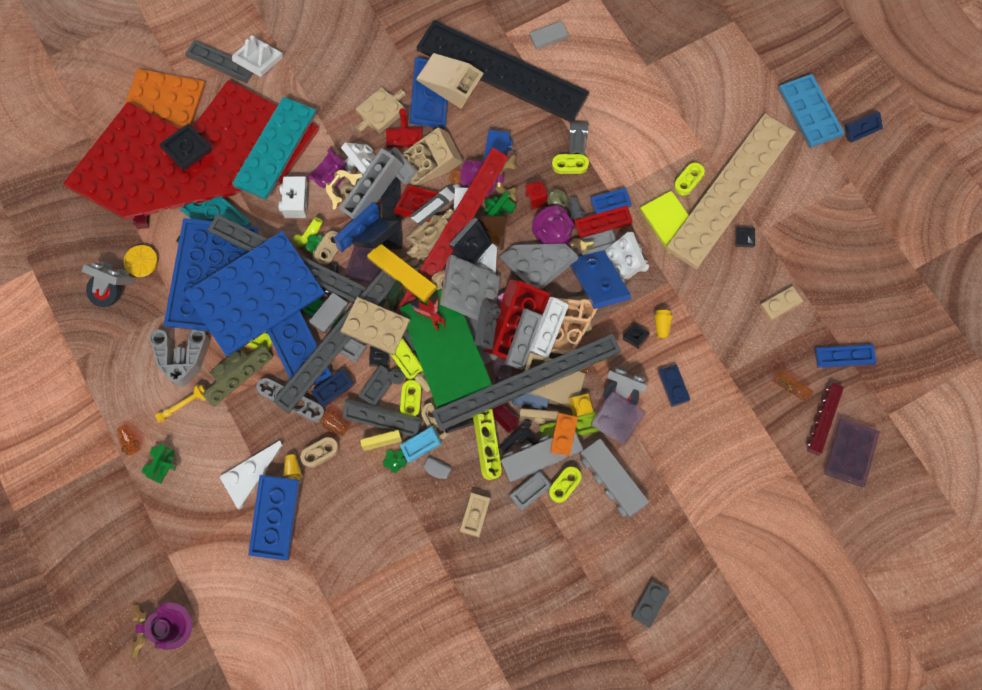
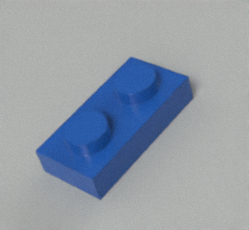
M626 188L591 197L590 199L595 214L626 205L631 207L632 204Z

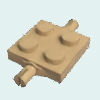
M381 87L355 109L356 113L363 119V122L356 126V129L361 133L365 128L370 127L379 134L382 133L400 117L399 110L405 109L399 103V100L406 95L405 92L401 89L395 95H391Z
M449 208L443 216L433 215L430 222H424L422 225H419L406 238L413 245L406 252L407 255L412 258L420 250L430 253L454 211Z

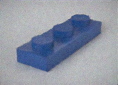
M372 202L334 237L338 250L343 252L353 244L351 241L380 218L379 209L376 204Z

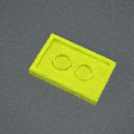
M672 191L640 207L641 213L665 248L689 217Z

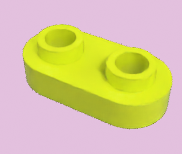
M559 154L552 161V168L558 174H582L587 171L589 166L588 158L582 154Z
M692 163L677 178L674 189L679 195L685 196L690 194L698 185L705 173L703 166L699 163Z
M415 380L406 381L402 386L400 411L401 413L417 417L420 413L422 389ZM415 389L416 391L414 394H410L409 390ZM412 407L414 408V411L412 413H408L407 409Z
M566 468L552 484L549 496L553 502H565L580 484L582 476L577 468ZM573 475L575 480L569 481L567 477ZM557 490L562 491L563 495L558 497L556 496L555 492Z

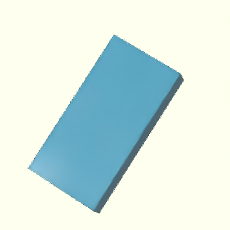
M431 426L402 443L400 447L407 462L411 463L443 443L435 427Z

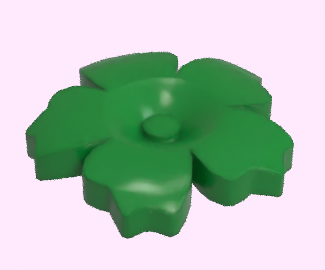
M320 234L317 237L316 235H309L307 237L309 242L304 247L306 251H311L313 255L323 236Z
M392 450L386 452L385 458L387 460L383 461V466L387 469L391 468L392 473H397L400 471V467L405 468L407 464L406 459L403 458L404 453L402 450H396L395 454Z

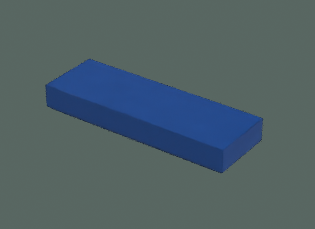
M874 344L815 349L817 368L875 365L877 363Z

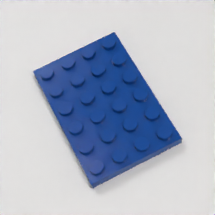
M183 218L164 320L165 327L210 332L184 292L248 253L209 233L208 228L213 221ZM240 225L256 234H259V227Z
M283 231L184 292L226 357L325 295Z

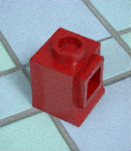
M541 181L525 185V196L530 198L531 210L548 205V193L544 183L541 184Z

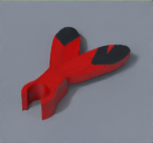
M436 291L428 298V306L420 302L411 303V307L415 312L432 319L437 331H439L438 323H442L446 327L444 319L438 315L439 297Z

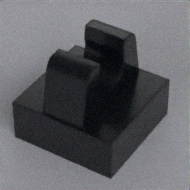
M370 346V367H379L380 365L389 367L390 354Z

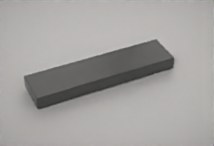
M195 40L185 53L188 58L244 83H248L254 74L233 62L232 56Z
M346 399L344 403L343 419L389 431L399 430L400 434L412 437L419 434L421 418L350 399Z

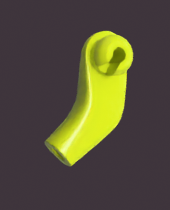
M315 217L302 236L299 234L294 236L293 243L297 244L299 248L304 247L309 242L307 240L309 235L318 234L323 221Z

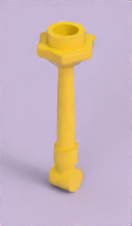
M196 384L194 386V394L171 408H167L163 413H157L155 417L158 423L164 422L166 417L168 418L173 415L172 413L195 398L206 400L202 395L206 391L205 387L202 384L200 386Z

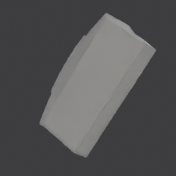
M431 457L427 459L423 466L430 475L439 479H447L452 469Z

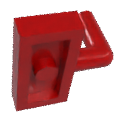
M403 108L399 110L401 129H386L387 149L393 147L410 148L423 139L422 128H408L407 114Z

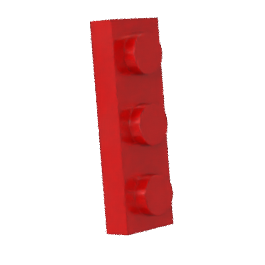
M627 205L574 220L579 239L607 230L629 226L633 223Z

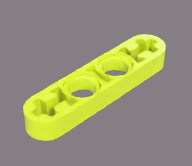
M490 409L485 412V415L479 414L473 417L481 472L487 480L496 479L502 473L493 411ZM483 427H486L489 430L488 437H485L483 435ZM486 446L492 449L491 456L485 453ZM489 468L494 469V473L489 472Z

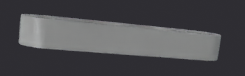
M267 378L259 380L256 385L258 393L272 402L284 388V386ZM268 384L270 389L274 390V393L272 394L269 390L263 392L262 386ZM304 396L301 399L304 401V407L292 410V412L314 423L321 422L325 417L323 407ZM308 406L313 411L319 409L320 415L313 417V414L307 410Z

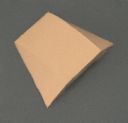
M557 298L569 306L550 353L564 355L576 350L597 311L589 300L582 299L578 301Z

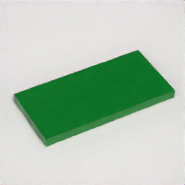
M442 289L437 291L439 297L438 315L444 319L446 327L442 323H438L439 331L435 329L432 319L415 312L411 307V303L400 308L402 316L410 319L407 329L438 409L493 385L478 347L474 345L475 340L465 315L440 305ZM420 299L414 301L428 306V299L425 303Z

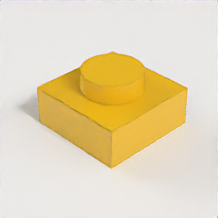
M589 393L569 398L573 416L576 417L593 412Z

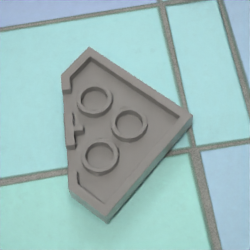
M566 244L513 245L500 256L501 261L522 282L541 290L579 259L577 254Z

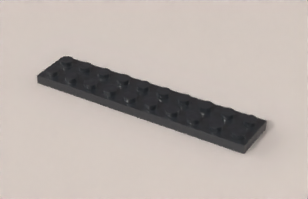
M433 20L416 47L418 52L429 57L435 53L469 63L484 73L480 81L570 123L575 121L589 97V91Z

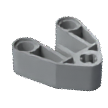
M155 330L150 336L157 366L175 386H186L201 369L210 344V338L204 331L191 330L188 335L187 355L185 348L177 347L174 349L173 360L172 340L163 330ZM199 336H203L200 342H196ZM161 338H165L162 343L158 344Z

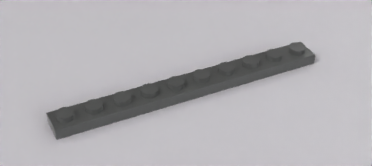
M218 214L208 228L209 233L247 252L268 240ZM299 255L322 289L334 293L353 304L356 298L360 297L367 289ZM387 298L381 302L380 307L383 308Z
M382 270L359 298L379 306L398 282ZM352 307L273 400L286 413L289 414L352 339V337L341 333V329Z
M613 334L436 409L432 411L439 430L442 431L621 353V350Z

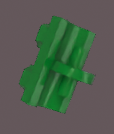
M507 192L500 199L495 196L492 200L486 198L484 201L486 205L484 212L488 214L487 216L505 217L501 214L503 211L511 215L516 210V204L510 200V194Z
M160 444L159 447L153 446L150 450V456L153 458L151 465L146 463L141 472L146 475L145 477L162 484L168 471H175L176 469L174 465H171L176 451L163 444Z

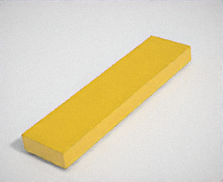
M382 244L367 255L371 262L424 303L437 290V286Z

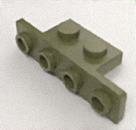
M263 345L259 346L249 356H246L239 349L209 372L217 382L202 395L215 407L273 358Z

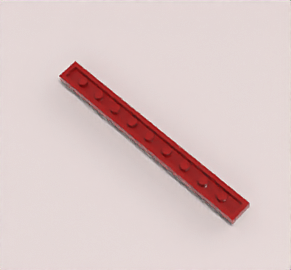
M495 148L491 149L418 272L430 282L435 273L443 270L448 257L453 253L449 244L474 218L509 159L508 156ZM407 290L395 312L402 316L400 308L419 300V298Z

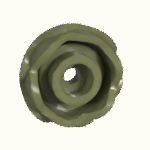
M553 189V191L548 193V204L550 206L566 207L568 200L563 191Z

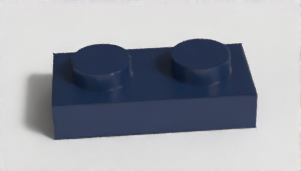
M878 111L845 124L847 141L851 143L883 129L881 113Z
M677 364L658 370V375L671 408L689 402L690 397Z
M341 369L311 391V393L320 405L325 408L352 388L354 383L345 371Z

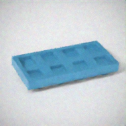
M813 74L779 86L778 90L809 148L843 137L844 131Z

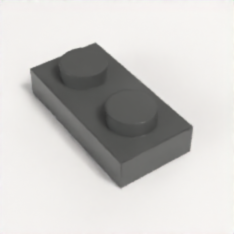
M651 581L631 618L650 628L670 591Z

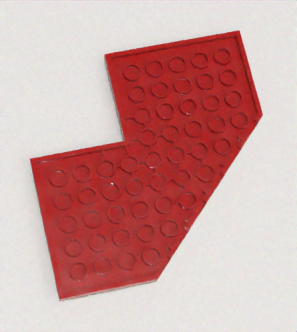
M228 80L193 125L195 131L211 146L212 151L183 172L159 146L161 142L177 132L179 128L127 102L63 182V185L125 220L133 219V216L142 214L146 216L159 213L160 210L168 208L172 210L185 207L186 204L196 202V204L211 201L212 198H225L237 195L236 193L243 191L233 187L232 183L278 105ZM313 123L309 125L275 186L280 185L283 182V177H286L318 133V126Z

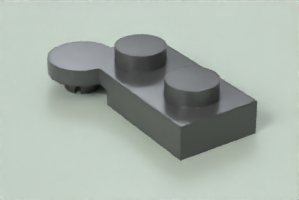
M497 304L480 307L474 345L484 349L493 348L496 319L501 313Z
M380 365L358 397L369 405L377 406L392 384H400L404 381L405 375L403 371L394 369L389 372Z

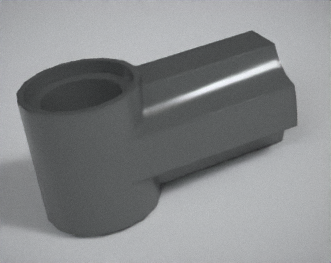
M570 123L569 154L585 155L589 123Z

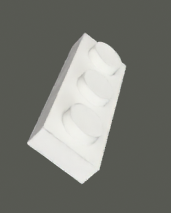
M555 297L549 298L529 351L540 356L549 357L568 309V304Z

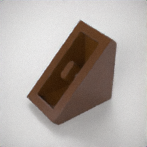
M478 216L477 219L480 221L492 244L498 249L503 250L506 234V217Z

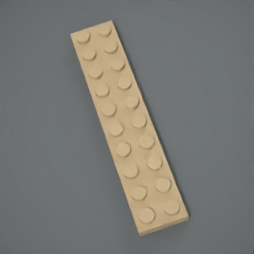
M764 114L668 244L666 250L697 270L796 132Z

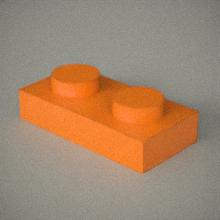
M558 413L550 453L570 457L578 417Z

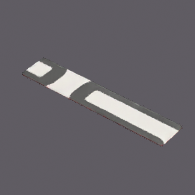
M453 181L410 215V218L419 225H422L454 199L455 187L461 188V185L457 181Z

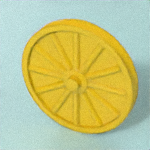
M137 245L127 251L123 263L125 269L132 276L145 277L155 270L158 257L151 247Z

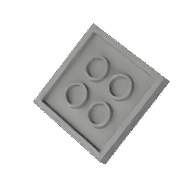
M451 254L447 259L440 305L478 321L480 307L497 304L500 276Z

